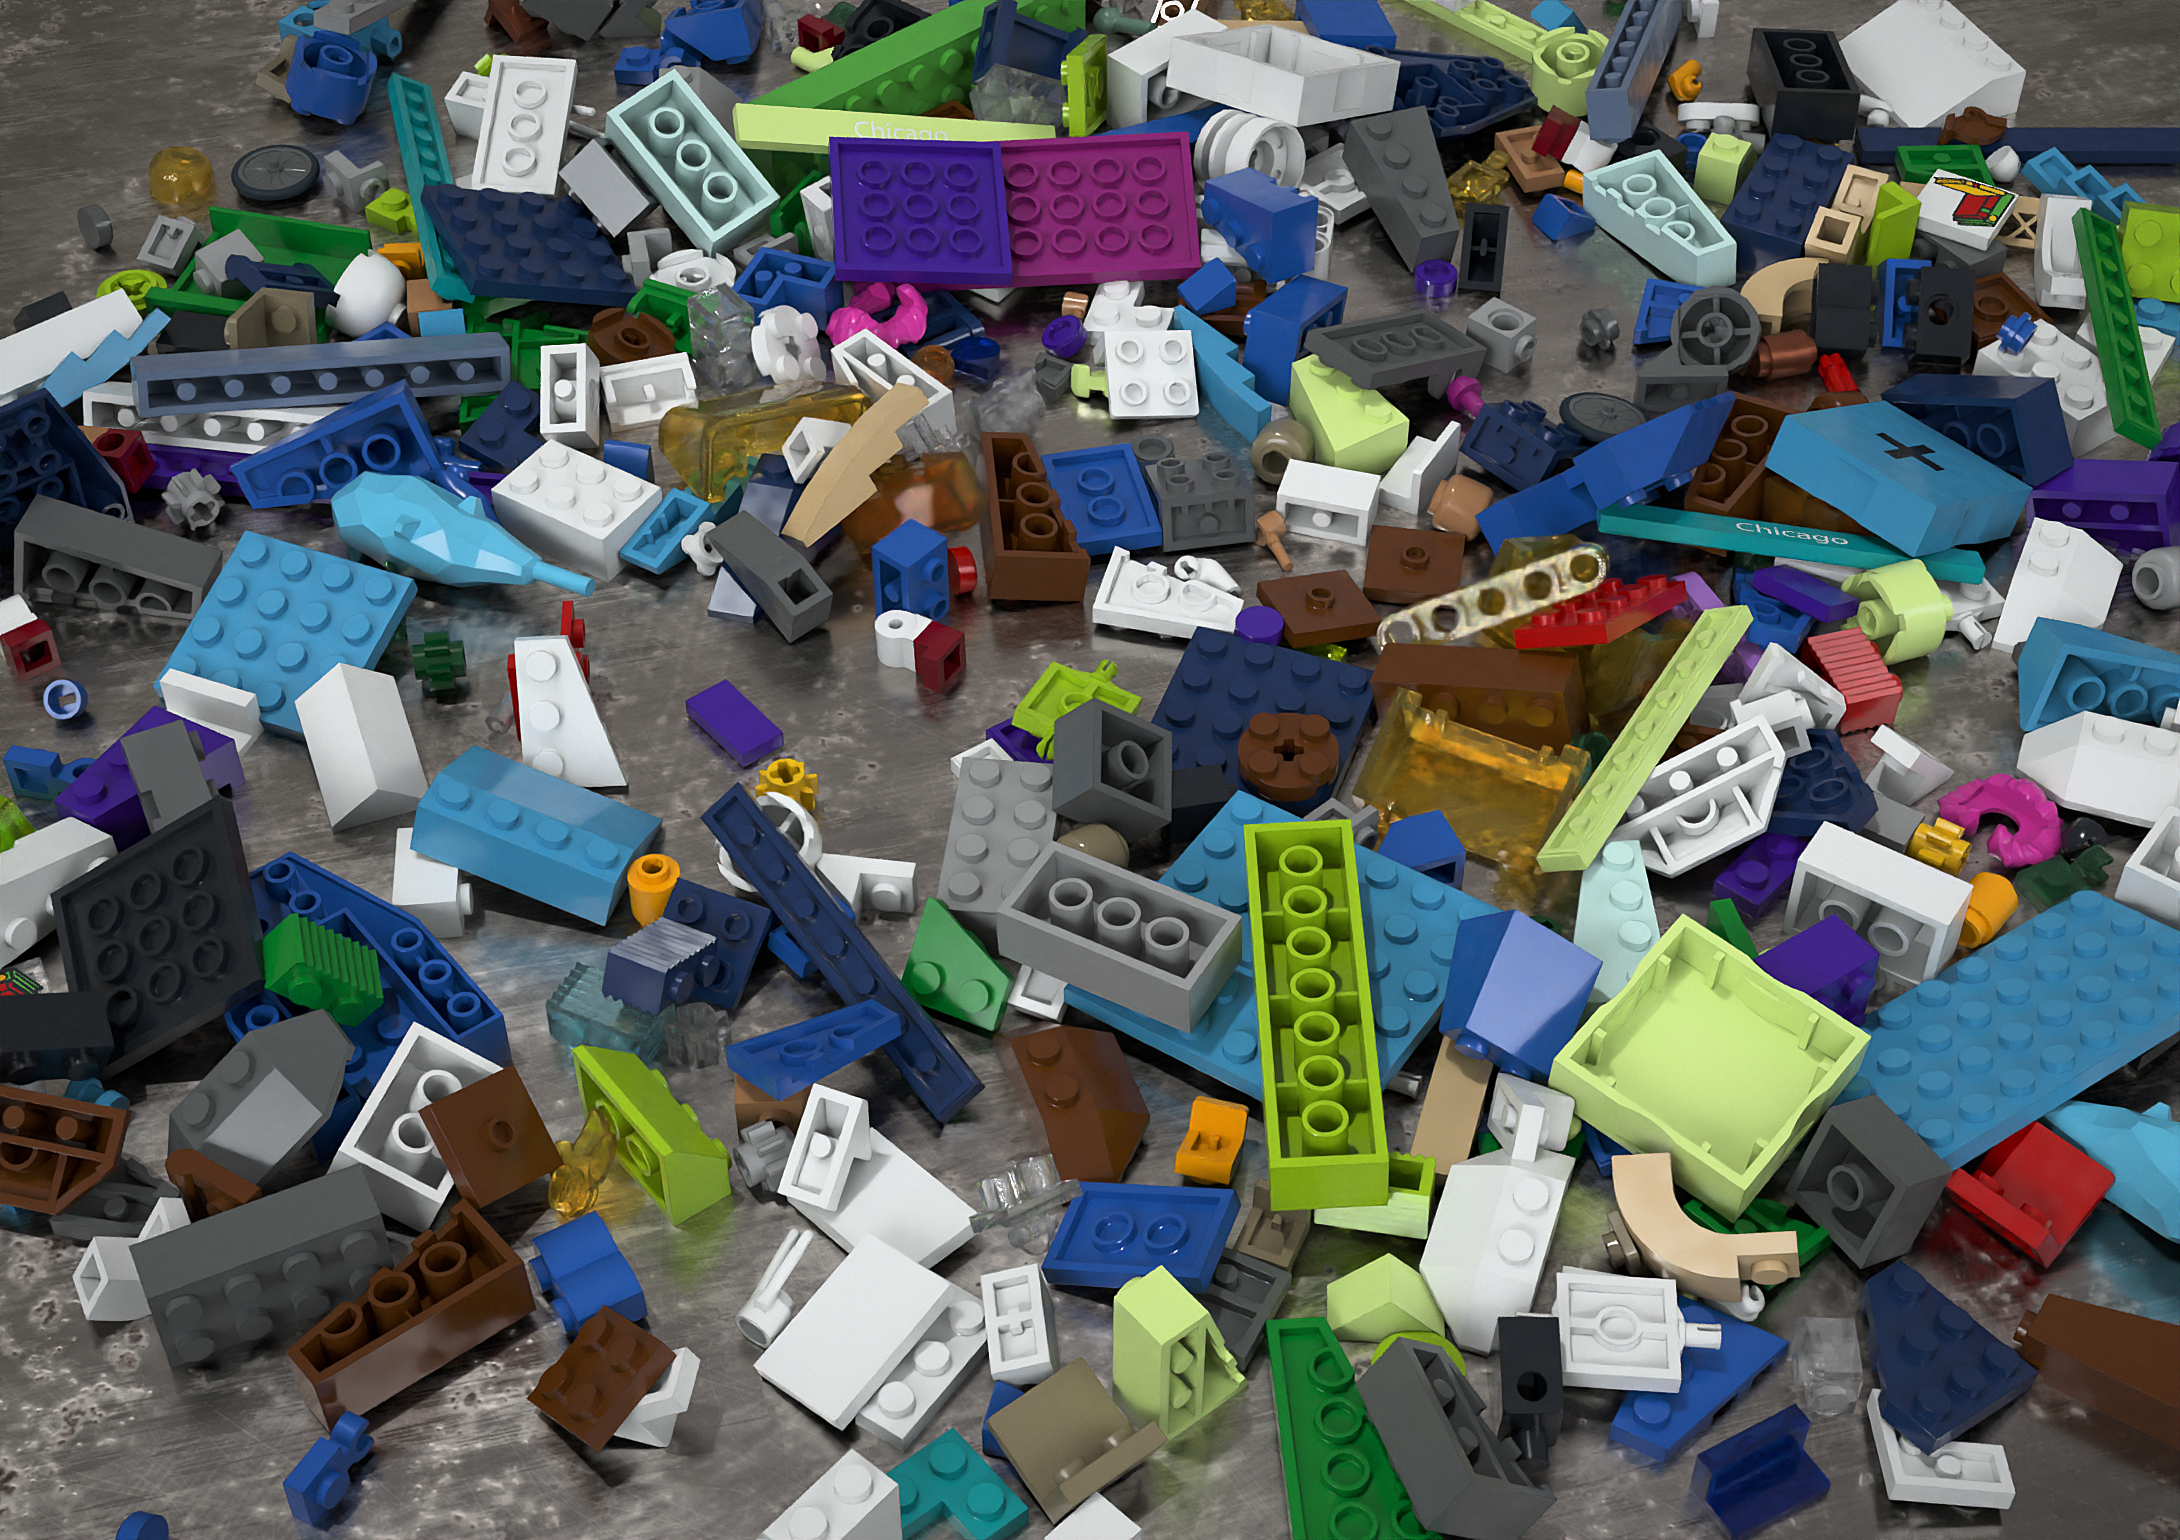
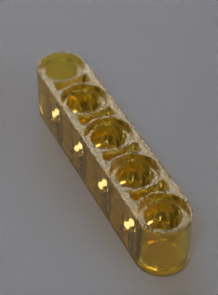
M1590 542L1580 543L1401 608L1387 616L1379 625L1377 631L1378 645L1383 651L1386 642L1396 643L1390 636V627L1395 621H1402L1410 625L1414 635L1411 644L1440 645L1590 591L1599 586L1608 574L1610 567L1609 556L1598 544ZM1579 554L1592 555L1599 563L1598 575L1592 579H1584L1576 575L1573 570L1574 558ZM1532 571H1542L1549 575L1552 580L1551 592L1544 596L1533 594L1527 587L1526 580L1528 574ZM1492 587L1503 593L1506 601L1504 610L1494 613L1483 607L1480 597L1484 589ZM1439 605H1451L1457 610L1460 620L1456 628L1447 629L1438 624L1435 618V611Z

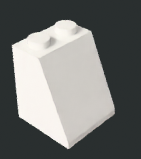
M851 1449L762 1532L756 1540H902L899 1486L863 1456Z

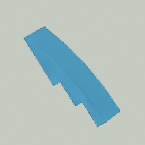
M2055 147L2027 161L2020 172L2044 194L2082 196L2092 200L2091 211L2113 222L2116 226L2120 224L2124 201L2146 203L2127 183L2114 189L2091 165L2078 171Z
M1181 304L1174 308L1173 330H1191L1197 388L1223 419L1253 444L1262 428L1271 422L1272 405L1254 392L1255 375L1238 363L1239 346Z
M156 308L143 320L129 339L114 329L104 338L86 361L71 351L58 364L38 390L45 387L63 409L83 397V391L104 383L130 361V357L137 356L167 325L171 318Z
M732 449L714 471L702 468L684 491L673 487L619 551L620 558L659 575L690 556V554H686L682 549V539L687 535L697 533L699 525L703 522H711L717 527L738 514L747 483L759 459Z

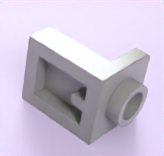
M159 215L137 259L144 267L180 277L193 250H200L207 239L200 232L202 229L200 225L193 220L183 216L172 219Z

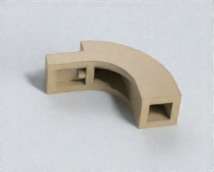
M1848 164L1831 209L1822 206L1818 208L1805 242V256L1829 258V263L1857 265L1868 244L1879 187L1889 183V175Z
M1806 257L1785 260L1769 265L1750 277L1740 294L1747 298L1757 311L1762 330L1761 336L1779 333L1781 324L1787 319L1811 313L1814 271L1818 263H1829V258Z
M1670 1152L1612 1156L1613 1183L1619 1214L1638 1252L1639 1258L1661 1279L1676 1280V1288L1694 1296L1716 1301L1742 1302L1741 1280H1753L1758 1284L1773 1285L1782 1283L1790 1277H1800L1796 1231L1722 1234L1707 1230L1688 1218L1676 1201Z

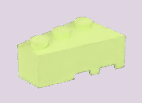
M1315 354L1292 363L1289 406L1296 420L1309 430L1314 440L1317 464L1375 475L1391 469L1407 449L1410 420L1378 391L1357 387L1351 382L1349 376L1338 369L1325 366Z
M1162 1265L1143 1278H1132L1114 1296L1112 1400L1139 1430L1155 1420L1167 1437V1442H1169L1249 1384L1235 1367L1237 1365L1235 1358L1224 1347L1225 1340L1210 1313Z

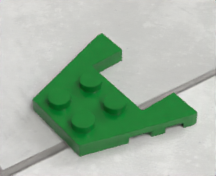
M467 314L466 334L498 332L510 346L511 380L541 395V346L582 344L586 342L589 331L545 325L543 331L521 328L519 320L506 318L502 321V325L485 322L484 315ZM498 395L461 397L459 419L461 436L465 434Z

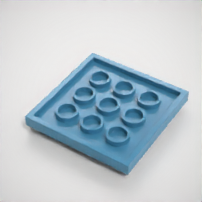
M245 530L153 685V688L159 697L164 698L159 681L171 668L254 693L257 696L261 712L258 720L265 730L306 742L295 700L338 663L373 671L415 597L418 587L412 578Z

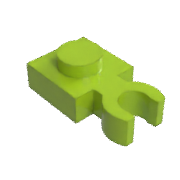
M391 187L365 207L368 222L398 235L409 229L412 231L413 236L420 240L410 194Z

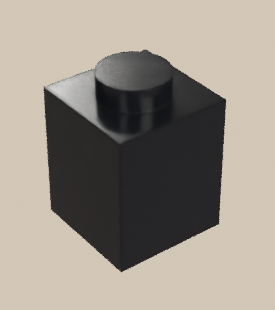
M1220 764L1172 771V821L1165 825L1170 844L1194 841L1237 792L1234 783H1226Z

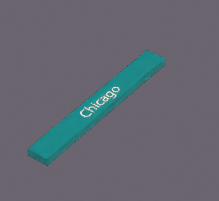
M1618 503L1600 511L1598 508L1596 510L1598 530L1602 533L1867 570L1901 561L1919 559L1924 563L1926 570L1933 579L1974 585L1982 584L1986 570L1977 551L1950 548L1942 552L1912 557L1883 538L1640 504H1634L1622 511Z

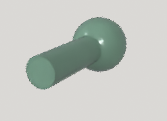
M1114 7L1101 8L1095 14L1093 20L1095 30L1103 34L1120 32L1143 36L1158 28L1155 22L1123 17L1122 13Z

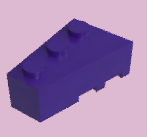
M154 705L120 737L122 738L182 719L187 733L196 730L206 756V760L199 762L205 780L214 779L217 789L225 785L234 789L245 782L236 743L233 738ZM120 738L53 800L59 821L72 816L112 836L118 854L151 835L121 749Z

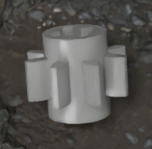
M192 469L191 472L180 473L172 477L168 484L167 492L161 495L169 505L165 511L175 524L181 523L184 520L191 530L195 529L196 526H205L214 521L219 513L220 506L225 505V501L218 494L222 487L211 474L202 478L196 469Z
M763 1120L740 1130L745 1143L733 1148V1156L743 1180L749 1187L761 1183L764 1191L770 1190L772 1193L779 1188L795 1136L788 1126L784 1125L775 1129L772 1121L766 1122Z

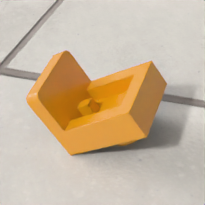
M386 243L384 248L377 249L376 252L384 256L397 266L405 281L426 279L427 271L421 243Z
M1197 1096L1192 1104L1189 1130L1176 1154L1174 1173L1188 1175L1193 1181L1201 1184L1214 1185L1223 1183L1229 1185L1243 1155L1249 1108L1241 1104Z

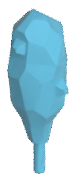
M369 471L363 472L337 491L331 498L332 515L338 539L347 544L350 558L354 562L363 563L371 557L395 574L459 588L484 584L528 585L534 584L539 580L585 597H590L594 593L596 587L594 579L543 562L542 557L522 544L497 522L486 517L481 498L469 496L463 500L420 476L389 475Z
M2069 1099L2036 1120L2114 1174L2116 1182L2104 1198L2166 1239L2180 1244V1122L2172 1121L2170 1106L2159 1102L2141 1114L2126 1108Z

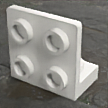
M1191 330L1103 332L1093 349L1094 366L1105 367L1109 411L1112 419L1195 418L1197 416L1199 406Z

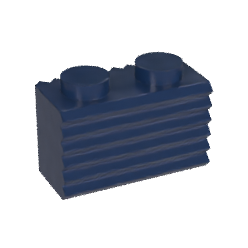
M660 916L659 920H655L653 924L649 923L648 927L644 926L642 930L639 929L632 936L628 935L626 940L622 939L621 943L617 942L615 946L612 945L610 947L601 992L605 998L611 995L614 1001L621 999L624 1005L631 1003L634 1009L640 1006L643 1013L650 1010L651 1014L655 1016L674 1003H684L690 993L700 986L709 987L713 983L720 966V959L716 956L719 940L715 936Z

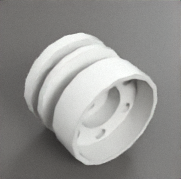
M1230 109L1222 110L1212 116L1202 128L1195 145L1193 164L1196 179L1203 190L1205 181L1247 167L1275 178L1277 185L1282 188L1290 185L1298 188L1304 173L1306 154L1304 141L1297 128L1287 122L1268 117L1260 118L1252 113Z

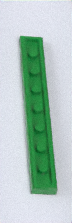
M2081 207L2071 219L2114 432L2151 450L2162 441V435L2117 227L2113 222Z

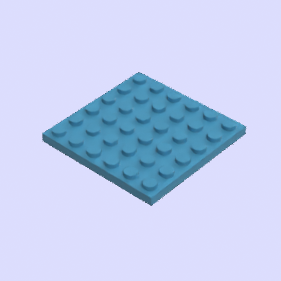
M1238 790L1159 879L1158 883L1242 916V961L1190 1034L1069 983L1064 987V1002L1262 1101L1244 868L1243 824L1301 822L1306 820ZM1354 843L1382 1093L1442 1015L1456 934L1461 920L1503 912V910Z

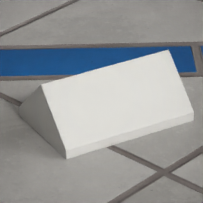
M338 663L295 700L300 723L333 832L414 811L428 790L394 676Z

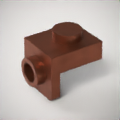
M489 0V6L484 17V21L488 26L499 21L516 44L547 29L550 21L542 17L536 18L528 14L520 6L519 0Z

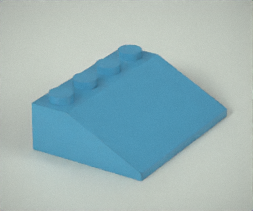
M473 745L438 773L418 803L410 849L605 926L628 886L627 871L629 866L636 859L646 855L662 826L663 819Z

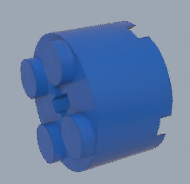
M320 30L314 31V35L311 38L304 39L305 34L300 36L296 41L285 83L286 92L292 99L291 107L303 115L315 114L334 119L336 122L344 125L355 123L356 117L363 113L366 108L377 69L375 56L371 51H369L367 56L359 49V41L338 32Z

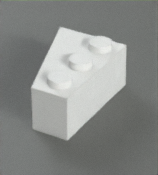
M866 328L831 349L837 391L856 422L898 382L921 388L929 401L925 408L895 431L904 447L881 465L887 476H890L957 432L952 391Z

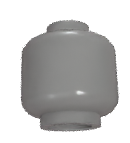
M2173 545L2151 549L2143 553L2135 562L2132 571V585L2135 594L2144 605L2151 609L2167 610L2180 607V546Z

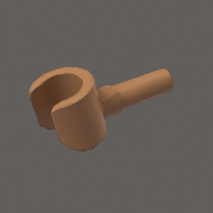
M1067 291L1063 299L1062 316H1076L1083 324L1089 311L1087 307L1088 296Z
M1270 511L1257 518L1258 528L1255 529V542L1260 546L1268 545L1282 569L1289 571L1294 567V564L1279 539L1286 533V524L1278 512Z

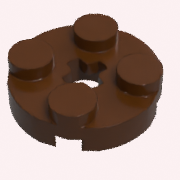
M610 308L596 314L585 342L602 366L666 356L676 352L673 349L675 338L662 322L642 312L639 313L638 318L624 315L626 308Z
M1258 713L1250 719L1249 728L1240 737L1237 756L1238 771L1246 783L1248 778L1253 784L1258 786V793L1269 799L1285 802L1306 800L1316 795L1318 787L1323 786L1327 781L1329 786L1335 780L1339 767V744L1336 737L1330 731L1329 721L1321 715ZM1290 752L1297 755L1294 756L1293 761H1284L1281 753Z

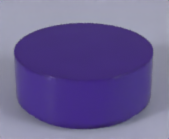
M1440 259L1426 260L1415 269L1414 287L1419 293L1428 297L1441 298L1449 296L1456 290L1458 271L1455 266L1447 261Z
M1061 316L1046 327L1042 335V344L1051 356L1064 359L1074 355L1083 347L1088 333L1076 316Z
M1248 607L1236 616L1235 636H1239L1247 642L1267 643L1277 646L1283 639L1284 620L1278 611L1270 607Z

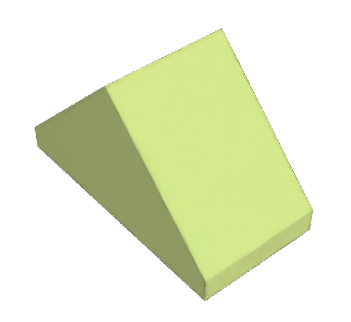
M1390 1253L1327 1285V1322L1338 1341L1382 1342L1393 1334L1407 1330L1429 1331L1445 1338L1444 1317L1438 1309L1422 1275Z

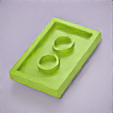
M1090 34L1066 56L1067 60H1063L1061 63V83L1063 86H1068V102L1063 103L1062 121L1064 127H1069V137L1090 136L1107 118L1106 34Z

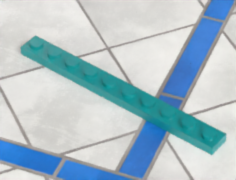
M392 72L386 87L430 289L440 297L450 301L459 299L473 303L476 295H470L420 200L424 185H454L430 85Z

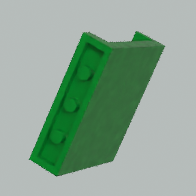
M215 206L208 208L213 232L200 248L202 249L231 232L240 229L265 258V263L293 266L297 262L311 264L335 287L347 267L359 254L362 253L368 257V250H373L369 230ZM194 256L171 289L151 286L145 294L144 300L148 315L158 308L169 318H172L176 311L230 317L254 293L251 291L236 300L203 294L193 277V273L196 271ZM319 307V310L315 311L317 344H324L334 329L325 321L327 308Z

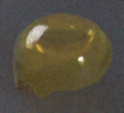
M172 146L162 149L154 155L149 165L148 188L150 194L162 202L176 205L183 204L188 193L192 191H197L200 196H204L206 189L214 182L213 164L207 156L191 147Z

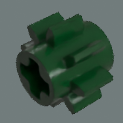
M449 631L424 633L425 644L412 645L416 681H429L430 691L455 689V678L467 676L463 640L450 641Z

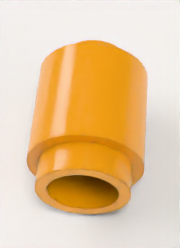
M663 854L642 856L636 859L627 871L632 914L643 927H648L649 923L653 924L655 920H659L660 916L662 917L672 890L677 883V878H681L677 862Z
M1980 872L1969 881L1970 884L1974 885L1957 944L1966 948H1975L1980 944L1989 942L2017 909L2019 900L2014 887L2009 880L2001 875Z

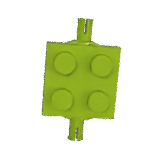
M1102 660L1092 673L1074 670L1052 661L1015 709L1011 725L1028 731L1031 735L1042 739L1036 747L1040 758L1043 759L1046 753L1047 761L1054 758L1055 720L1094 697L1137 716L1142 697L1120 689L1111 682L1118 673V667L1113 661L1108 666L1109 660Z

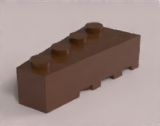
M1733 391L1736 400L1707 462L1697 467L1685 497L1684 511L1757 521L1790 483L1789 480L1769 469L1764 464L1785 416L1804 413V411ZM1689 545L1727 557L1731 550Z
M981 431L975 476L989 599L1083 602L1091 559L1085 548L1080 549L1076 541L1077 531L1072 521L1065 519L1060 509L1061 499L1056 489H1050L1046 481L1047 472L1027 433Z
M1386 642L1370 680L1378 718L1574 767L1578 765L1591 728L1578 652Z
M465 1198L449 1210L451 1219L436 1232L427 1229L411 1243L413 1252L392 1270L384 1266L368 1279V1290L354 1303L343 1301L285 1351L302 1400L329 1433H332L338 1420L347 1411H351L359 1416L536 1310L524 1261Z

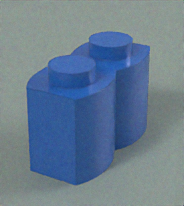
M595 1210L531 1239L535 1258L528 1261L531 1275L541 1293L549 1289L552 1291L556 1298L551 1301L552 1310L560 1328L565 1334L574 1330L578 1336L583 1324L594 1317L603 1305L608 1306L632 1323L648 1315L643 1290L632 1268L618 1250L608 1228Z

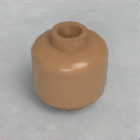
M1455 474L1449 481L1440 480L1426 513L1433 515V528L1440 532L1466 534L1465 542L1469 543L1477 537L1479 532L1483 533L1475 515L1492 506L1494 492L1489 486L1462 474Z

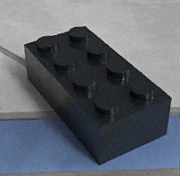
M1753 28L1746 74L1758 106H1760V111L1770 137H1773L1775 132L1780 134L1796 135L1801 139H1816L1825 144H1836L1840 140H1853L1861 93L1834 31Z

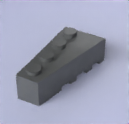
M1426 106L1350 121L1342 159L1360 189L1367 196L1366 199L1411 273L1415 274L1416 267L1426 260L1440 259L1451 263L1460 227Z
M37 494L14 530V595L19 594L22 599L28 600L31 599L33 594L50 595L52 603L71 605L74 599L97 601L99 609L114 611L122 605L136 606L141 614L193 620L222 571L223 550Z

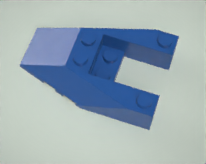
M1733 391L1715 395L1708 399V401L1707 399L1700 400L1694 404V407L1691 403L1608 438L1573 458L1575 466L1510 495L1475 515L1500 566L1517 558L1521 565H1525L1547 553L1544 545L1596 521L1597 508L1600 511L1618 503L1622 511L1634 504L1648 505L1660 498L1657 489L1664 485L1667 491L1670 492L1692 481L1693 476L1690 471L1707 462L1736 400Z

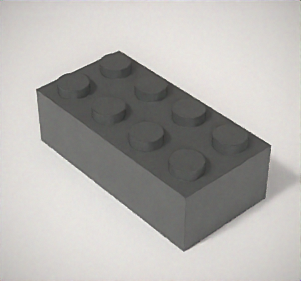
M360 1163L128 1246L170 1368L187 1362L202 1360L211 1353L246 1340L261 1338L270 1331L297 1321L317 1317L325 1311L339 1306L343 1301H354L368 1290L369 1284L367 1280L384 1266L390 1270L394 1268L382 1216Z

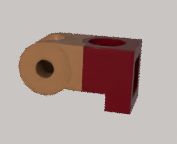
M85 425L78 426L123 481L126 492L136 494L156 468L142 432Z

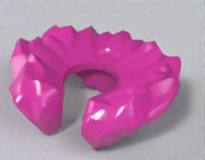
M875 282L866 291H862L858 296L851 297L846 308H840L832 312L825 334L829 335L835 347L865 328L895 350L900 344H917L927 329V304L914 286L908 283L900 285L895 289L892 282ZM897 291L901 304L897 308L894 317L884 323H878L870 316L876 314L879 310L892 306Z
M1998 773L1985 780L1975 778L1973 781L1958 786L1955 791L1948 792L1947 795L1937 800L1941 818L1965 828L1961 838L1971 837L1976 833L1979 817L1985 813L1997 812L2012 818L2019 829L2016 834L2011 835L2007 831L2006 826L1999 823L1991 837L1986 841L1987 853L1996 858L2006 868L2018 869L2026 865L2038 868L2056 866L2058 862L2056 854L2061 848V838L2063 836V819L2058 817L2056 803L2048 801L2045 792L2039 789L2034 781L2029 782L2027 778L2014 779L2009 774Z

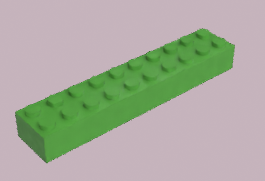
M963 0L746 104L909 116L919 115L954 99L965 105L991 92L971 84L984 8L997 0ZM1014 0L1018 2L1016 9L1018 14L1068 33L1078 28L1085 30V0ZM743 148L744 154L779 196L793 190L813 169L823 172V174L829 172L828 154Z

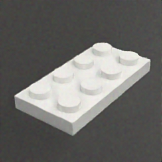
M493 55L470 189L494 188L501 192L516 194L534 192L546 198L556 200V197L558 198L561 179L558 172L563 166L578 72L576 60Z

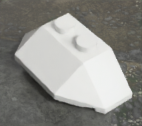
M2035 517L2015 570L1991 648L2013 653L2015 644L2027 641L2037 616L2102 630L2123 563L2083 530L2066 526L2060 522L2047 521Z
M2083 711L2024 734L2015 775L2020 779L2027 778L2030 782L2034 781L2048 798L2061 807L2151 829L2168 805L2180 809V733L2112 716Z
M1763 712L1656 766L1606 841L1639 840L1645 869L1674 878L1766 832L1787 756Z
M1537 1147L1534 1162L1511 1159L1504 1148L1451 1165L1420 1262L1419 1271L1438 1309L1450 1327V1333L1459 1349L1488 1357L1498 1317H1515V1311L1531 1313L1576 1158Z

